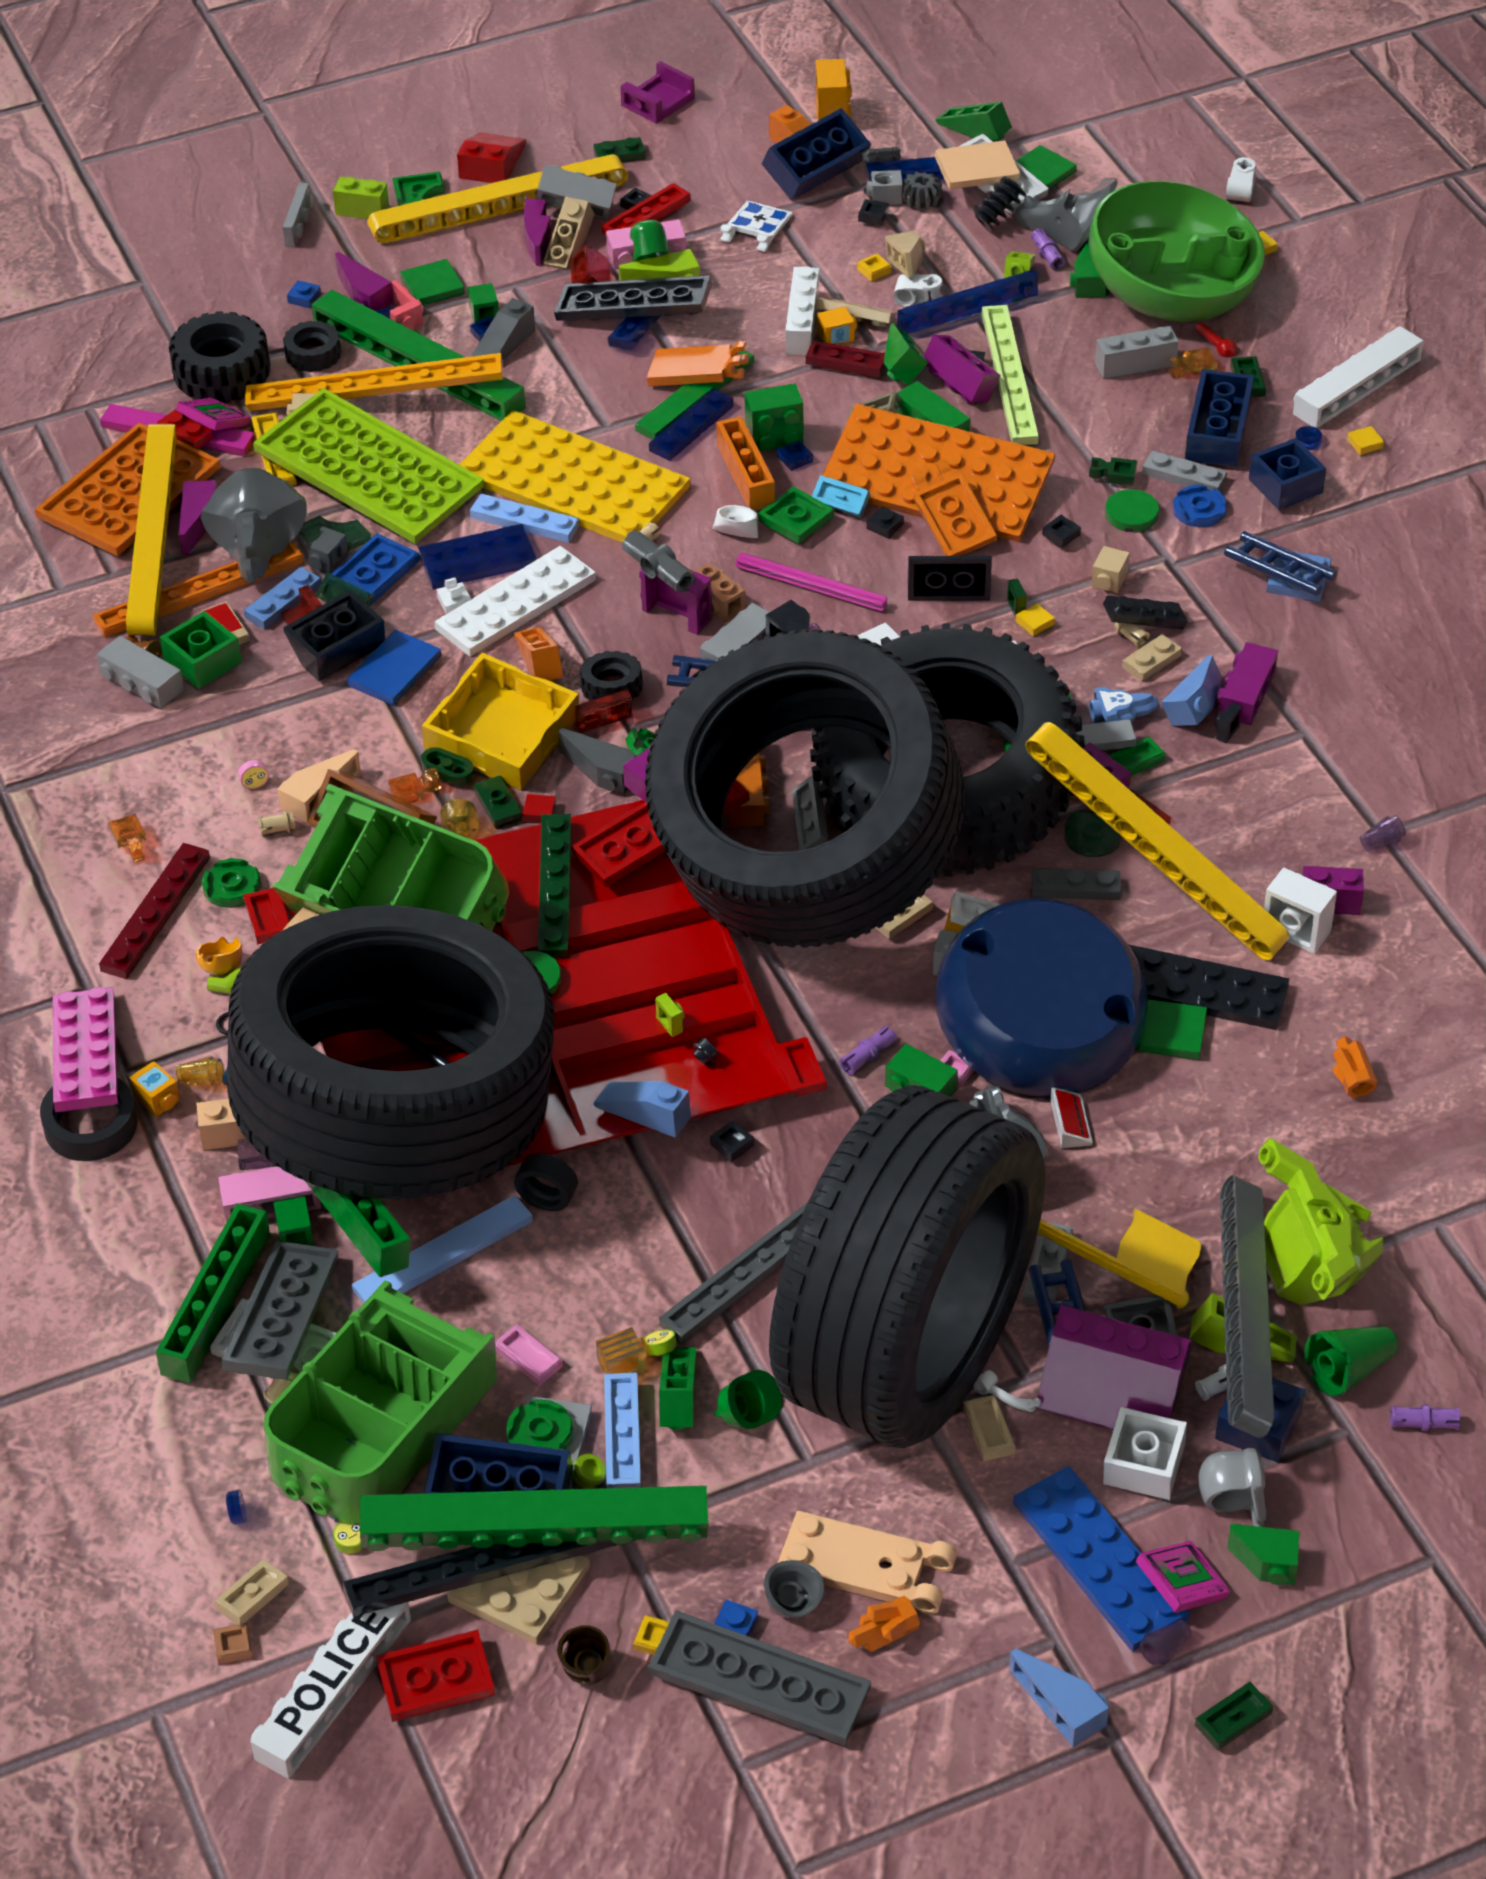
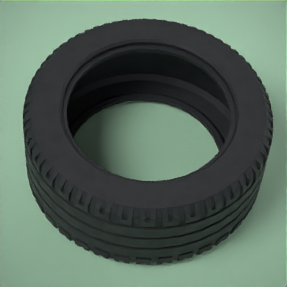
M808 629L801 630V632L795 630L790 631L788 634L781 632L773 637L771 635L765 636L763 640H753L749 645L743 644L740 649L736 651L731 650L727 656L724 657L722 655L719 657L718 661L714 664L710 663L706 666L707 669L705 671L701 670L697 674L698 677L695 680H690L687 683V687L679 692L680 696L672 701L671 707L664 713L665 718L660 720L659 728L654 733L655 740L651 742L650 752L647 756L645 795L649 817L660 843L689 893L692 894L694 900L712 918L746 938L750 936L754 941H761L769 945L775 943L776 946L795 948L797 945H801L802 948H809V946L821 947L822 944L827 943L829 946L835 944V942H846L851 937L856 939L861 934L871 933V929L875 927L879 929L884 926V923L893 921L894 916L898 913L903 914L906 908L915 904L914 900L918 897L921 898L925 891L933 885L934 878H938L941 870L947 865V857H951L953 853V848L958 840L956 835L960 834L963 821L962 811H964L965 805L964 779L959 758L931 692L924 681L919 678V675L906 662H902L899 656L893 654L887 648L882 649L881 645L873 643L866 638L859 639L857 635H848L844 632L835 633L833 630L825 632L819 629H815L813 632H809ZM841 727L866 733L891 749V764L888 777L873 806L856 824L828 842L798 851L772 852L747 847L730 839L722 832L723 810L726 798L741 770L764 748L785 736L811 728Z
M379 905L335 910L311 917L279 932L253 952L252 956L248 957L234 981L229 1001L227 1092L233 1117L248 1142L254 1145V1148L262 1153V1156L272 1161L274 1165L308 1183L342 1194L379 1199L422 1198L448 1193L473 1185L503 1170L506 1165L514 1162L515 1158L519 1157L529 1147L543 1123L548 1103L555 1025V1011L550 990L542 974L523 952L485 927L458 916L410 906ZM368 1029H399L419 1032L443 1039L463 1049L469 1055L440 1067L411 1071H385L357 1067L325 1056L312 1046L327 1038L347 1032Z
M917 1085L904 1086L883 1096L857 1120L832 1155L812 1192L793 1236L776 1291L769 1332V1357L777 1387L788 1401L896 1448L910 1447L934 1435L951 1418L971 1391L1003 1332L1019 1294L1035 1245L1044 1202L1045 1164L1039 1144L1032 1132L1022 1125L1008 1121L1005 1118L983 1111L965 1102H960L940 1092Z

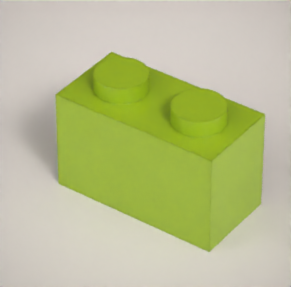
M340 176L333 189L335 214L339 216L368 219L372 213L390 207L387 182Z

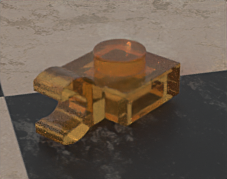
M1208 347L1184 351L1183 357L1177 356L1170 359L1173 367L1176 368L1169 369L1168 372L1174 379L1182 377L1188 371L1192 375L1201 374L1202 369L1217 371L1218 362Z
M436 768L427 769L419 778H417L414 772L388 780L391 794L409 803L424 800L423 793L435 792L441 789L438 780L439 774Z
M132 814L108 822L110 833L118 848L127 846L134 863L145 860L141 841L146 840V835L137 815Z

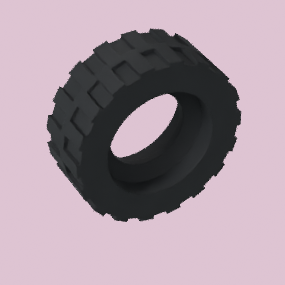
M307 321L298 323V325L292 326L289 331H286L283 337L287 363L294 369H299V371H322L323 369L330 368L333 364L335 365L341 357L339 332L327 322ZM310 343L324 344V346L317 349L300 348Z
M604 651V653H597L587 658V661L581 665L582 693L592 703L595 702L602 706L622 705L638 697L639 692L643 689L641 663L637 661L635 656H631L629 653ZM610 675H618L624 677L617 681L599 680L602 677Z

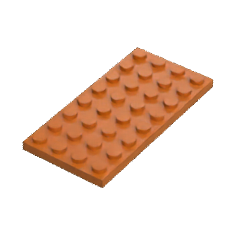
M856 403L822 476L869 490L871 495L867 502L868 504L879 507L883 506L887 509L923 518L913 499V493L916 490L912 485L914 481L912 474L922 470L929 485L935 484L940 481L937 476L938 468L936 463L946 459L954 475L962 472L997 537L1020 543L1056 458L1053 452Z

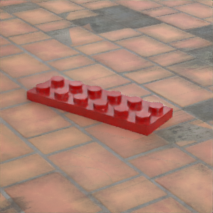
M737 780L734 781L726 798L723 816L750 800L749 792ZM646 801L571 846L573 854L605 887L665 852L653 829Z

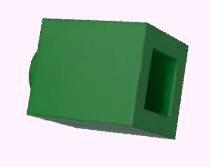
M488 283L467 287L469 308L474 324L491 323L499 311L498 299L493 284Z
M305 1197L273 1202L280 1241L314 1246Z

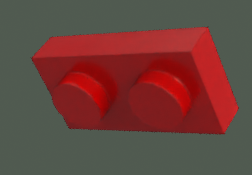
M176 409L157 421V424H175L177 440L196 449H199L213 439V431L210 428L182 415Z

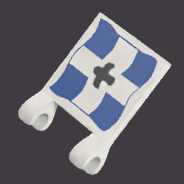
M747 200L728 224L721 226V231L723 232L721 241L730 243L735 232L738 231L757 236V241H759L757 250L767 252L774 237L792 217V212Z

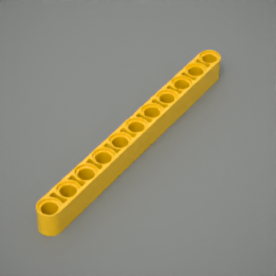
M606 155L561 166L563 170L575 173L581 172L597 179H607L615 183L616 187L623 185L628 179V172L620 158L616 155ZM543 171L376 211L369 216L367 224L375 240L378 243L384 244L524 210L526 198L536 199L537 190Z
M148 424L126 614V631L128 636H156L177 443L175 424Z
M1046 722L1029 738L1025 747L1031 757L1256 956L1263 960H1271L1289 940L1287 929L1058 726Z

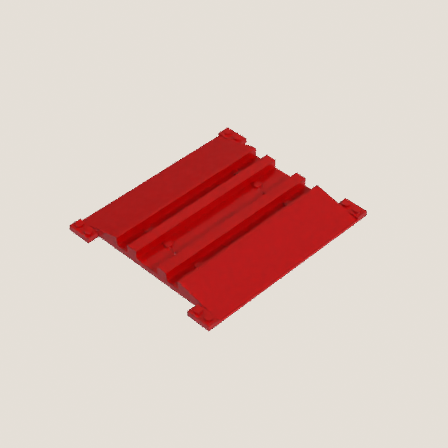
M639 800L572 816L571 846L645 801ZM541 824L475 839L474 841L487 848L506 878L509 887V896L505 905V916L501 922H496L492 932L513 944L521 952L538 951ZM571 847L569 958H554L560 966L561 983L557 991L551 995L555 1011V1025L547 1110L540 1130L529 1147L519 1157L515 1158L514 1162L506 1166L522 1163L530 1154L543 1153L553 1155L651 1130L649 1127L594 1107L593 1102L609 1082L664 1081L688 1090L690 1097V1119L795 1093L799 1097L827 1090V1081L807 1037L777 1044L727 926H723L712 918L694 900L666 851L605 887L573 854ZM273 888L243 895L257 945L267 942L271 937L283 931L285 926L296 915V913L291 912ZM667 993L673 1002H678L684 1012V1019H682L683 1033L671 1037L656 1018V997ZM382 1029L347 1032L321 1041L325 1056L357 1067L385 1071H411L436 1067ZM407 1031L452 1063L469 1055L463 1049L443 1039L419 1032ZM702 1037L709 1041L720 1052L719 1057L715 1060L716 1064L713 1065L709 1062L706 1066L703 1065L692 1054L696 1050L693 1047V1043H698Z

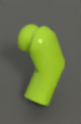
M241 968L235 969L225 978L210 976L207 981V990L231 994L234 981Z

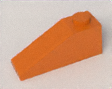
M785 105L769 114V139L778 143L811 124L803 114Z
M541 627L514 632L515 640L531 676L543 678L553 683L556 682L557 678L563 677L558 645Z

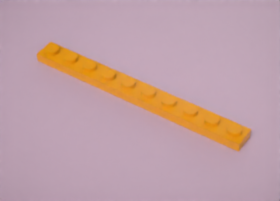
M501 353L246 385L245 405L248 412L287 407V404L292 403L293 393L316 394L322 388L342 399H352L502 380L503 359Z

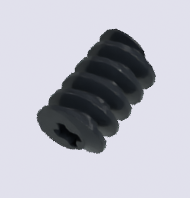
M1005 176L1000 179L1001 184L997 183L993 186L994 191L986 193L987 198L980 199V205L973 206L976 219L989 232H993L991 223L997 226L1000 225L998 216L1006 219L1005 209L1011 212L1014 210L1011 204L1012 201L1018 205L1021 203L1018 197L1019 194L1023 197L1026 196L1024 190L1015 181Z

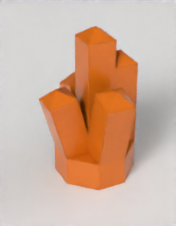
M1346 1036L1341 1037L1336 1041L1338 1048L1332 1054L1337 1062L1332 1071L1343 1084L1348 1096L1353 1098L1366 1096L1376 1089L1377 1079L1364 1046L1356 1040L1352 1042V1039Z
M902 1596L890 1602L869 1605L867 1614L862 1615L860 1618V1627L849 1632V1643L857 1648L863 1646L873 1652L917 1631L920 1627V1622L910 1600Z

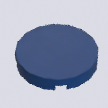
M1192 485L1181 489L1173 500L1172 509L1174 516L1188 526L1210 527L1219 523L1224 518L1227 502L1224 495L1214 488L1212 491L1208 490L1207 486Z

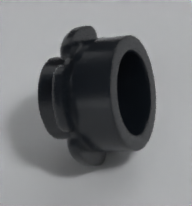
M702 1037L698 1043H693V1047L696 1050L692 1054L703 1065L706 1066L709 1062L713 1065L716 1064L715 1060L719 1057L720 1052L709 1041Z

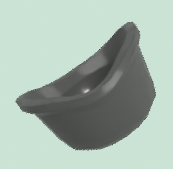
M786 1560L776 1563L769 1568L764 1578V1591L770 1608L777 1615L783 1618L795 1619L808 1615L819 1605L824 1594V1581L821 1574L811 1565L801 1561Z

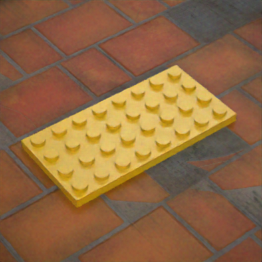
M512 410L459 464L484 479V489L528 506L579 518L580 527L621 543L629 532L633 530L639 532L650 522L656 524L691 486L689 477L515 410Z

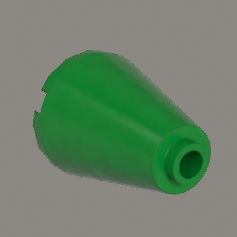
M1384 1325L1319 1331L1308 1337L1305 1344L1304 1358L1306 1365H1312L1315 1374L1310 1376L1322 1392L1329 1396L1342 1395L1396 1355L1398 1338L1391 1329Z

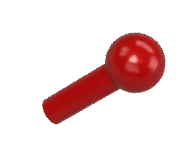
M1203 322L1196 326L1195 330L1217 347V353L1220 356L1232 357L1237 353V345L1233 340L1222 339Z

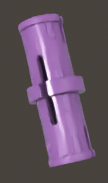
M1041 228V231L1036 229L1032 233L1031 239L1038 247L1039 255L1047 260L1051 269H1061L1065 265V259L1058 251V245L1049 238L1044 229Z
M884 1026L872 1037L861 1040L856 1049L840 1059L841 1068L844 1072H848V1075H853L869 1061L874 1062L879 1058V1054L897 1041L895 1032L891 1028L888 1030V1026Z
M1421 1404V1407L1391 1406L1390 1413H1392L1390 1415L1391 1428L1411 1427L1421 1428V1431H1429V1428L1459 1430L1460 1423H1458L1460 1421L1459 1408H1429L1428 1404Z

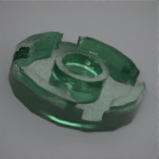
M1091 809L1090 812L1083 813V810L1075 812L1067 819L1064 825V841L1068 847L1077 854L1086 857L1109 855L1119 847L1122 841V836Z

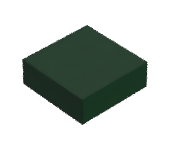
M1018 578L1009 580L1007 602L1015 617L1016 614L1026 609L1027 595Z

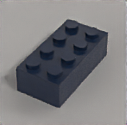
M840 108L769 147L761 164L790 200H793L862 161L861 152L868 150L871 143L845 111Z
M1202 369L1187 433L1186 460L1238 467L1252 401L1253 375Z
M436 1433L424 1494L566 1490L570 1486L573 1462L568 1450Z

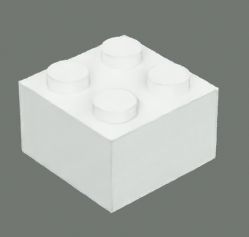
M1283 867L1266 889L1264 909L1287 929L1289 933L1288 943L1315 954L1331 933L1337 891Z
M1121 1407L1104 1460L1103 1484L1170 1500L1186 1445L1187 1422Z

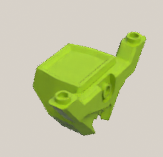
M1268 1138L1260 1148L1259 1161L1264 1165L1268 1174L1289 1187V1189L1283 1192L1264 1220L1266 1269L1278 1296L1299 1305H1306L1342 1295L1366 1275V1272L1370 1270L1383 1253V1237L1368 1241L1363 1238L1364 1233L1360 1231V1225H1358L1362 1221H1368L1372 1211L1330 1185L1321 1182L1313 1163L1276 1140Z

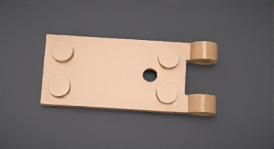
M797 1510L778 1563L786 1560L801 1561L811 1565L821 1574L824 1586L887 1602L905 1596L910 1600L914 1609L926 1614H935L939 1611L944 1594L940 1588L932 1584L922 1583L916 1586L922 1567L926 1565L942 1572L951 1571L958 1551L953 1545L944 1541H936L929 1544ZM881 1562H890L892 1566L883 1569L879 1564Z

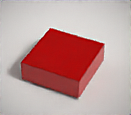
M527 794L522 813L523 821L541 823L542 814H554L556 796Z

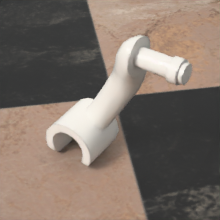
M991 1370L980 1374L973 1386L978 1393L982 1395H987L988 1393L991 1395L995 1394L999 1400L1022 1411L1033 1412L1036 1409L1035 1407L1041 1405L1039 1398L1033 1400L1018 1398L995 1386L998 1378Z

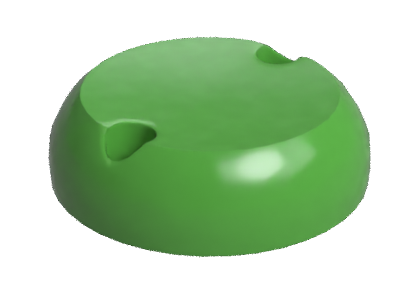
M1144 181L1118 188L1100 202L1090 226V255L1095 270L1105 286L1113 295L1129 307L1160 320L1199 322L1216 318L1232 310L1252 292L1260 277L1264 263L1265 250L1263 241L1254 224L1247 216L1225 199L1204 189L1187 184L1169 181Z

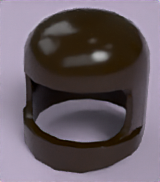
M580 1625L567 1630L558 1641L557 1654L561 1666L572 1681L580 1685H593L602 1681L608 1675L612 1667V1652L607 1636L600 1629L591 1625ZM567 1641V1646L565 1648V1651L563 1652V1646Z

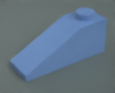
M1208 655L1161 702L1172 726L1198 725L1213 710L1223 677L1212 655Z
M664 1081L609 1082L593 1102L596 1108L672 1137H676L691 1118L689 1091Z
M1014 1649L1010 1652L1009 1671L1072 1747L1107 1727L1109 1704L1101 1692H1095L1088 1682L1021 1650Z

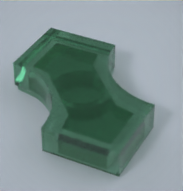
M319 515L304 522L299 531V535L310 546L314 540L321 536L320 529L322 527L345 534L348 551L367 543L371 539V534L357 519L349 522H332Z

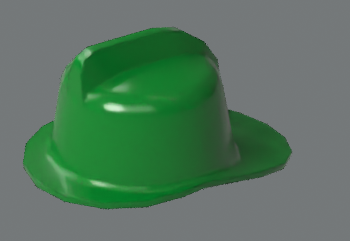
M761 1369L753 1370L734 1378L719 1392L718 1410L713 1414L715 1417H722L726 1424L731 1427H742L746 1430L755 1429L778 1416L782 1407V1394L777 1387L775 1378L769 1372Z

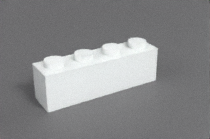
M807 266L793 268L785 330L786 355L806 356L813 341L817 313L816 307L819 296V268Z

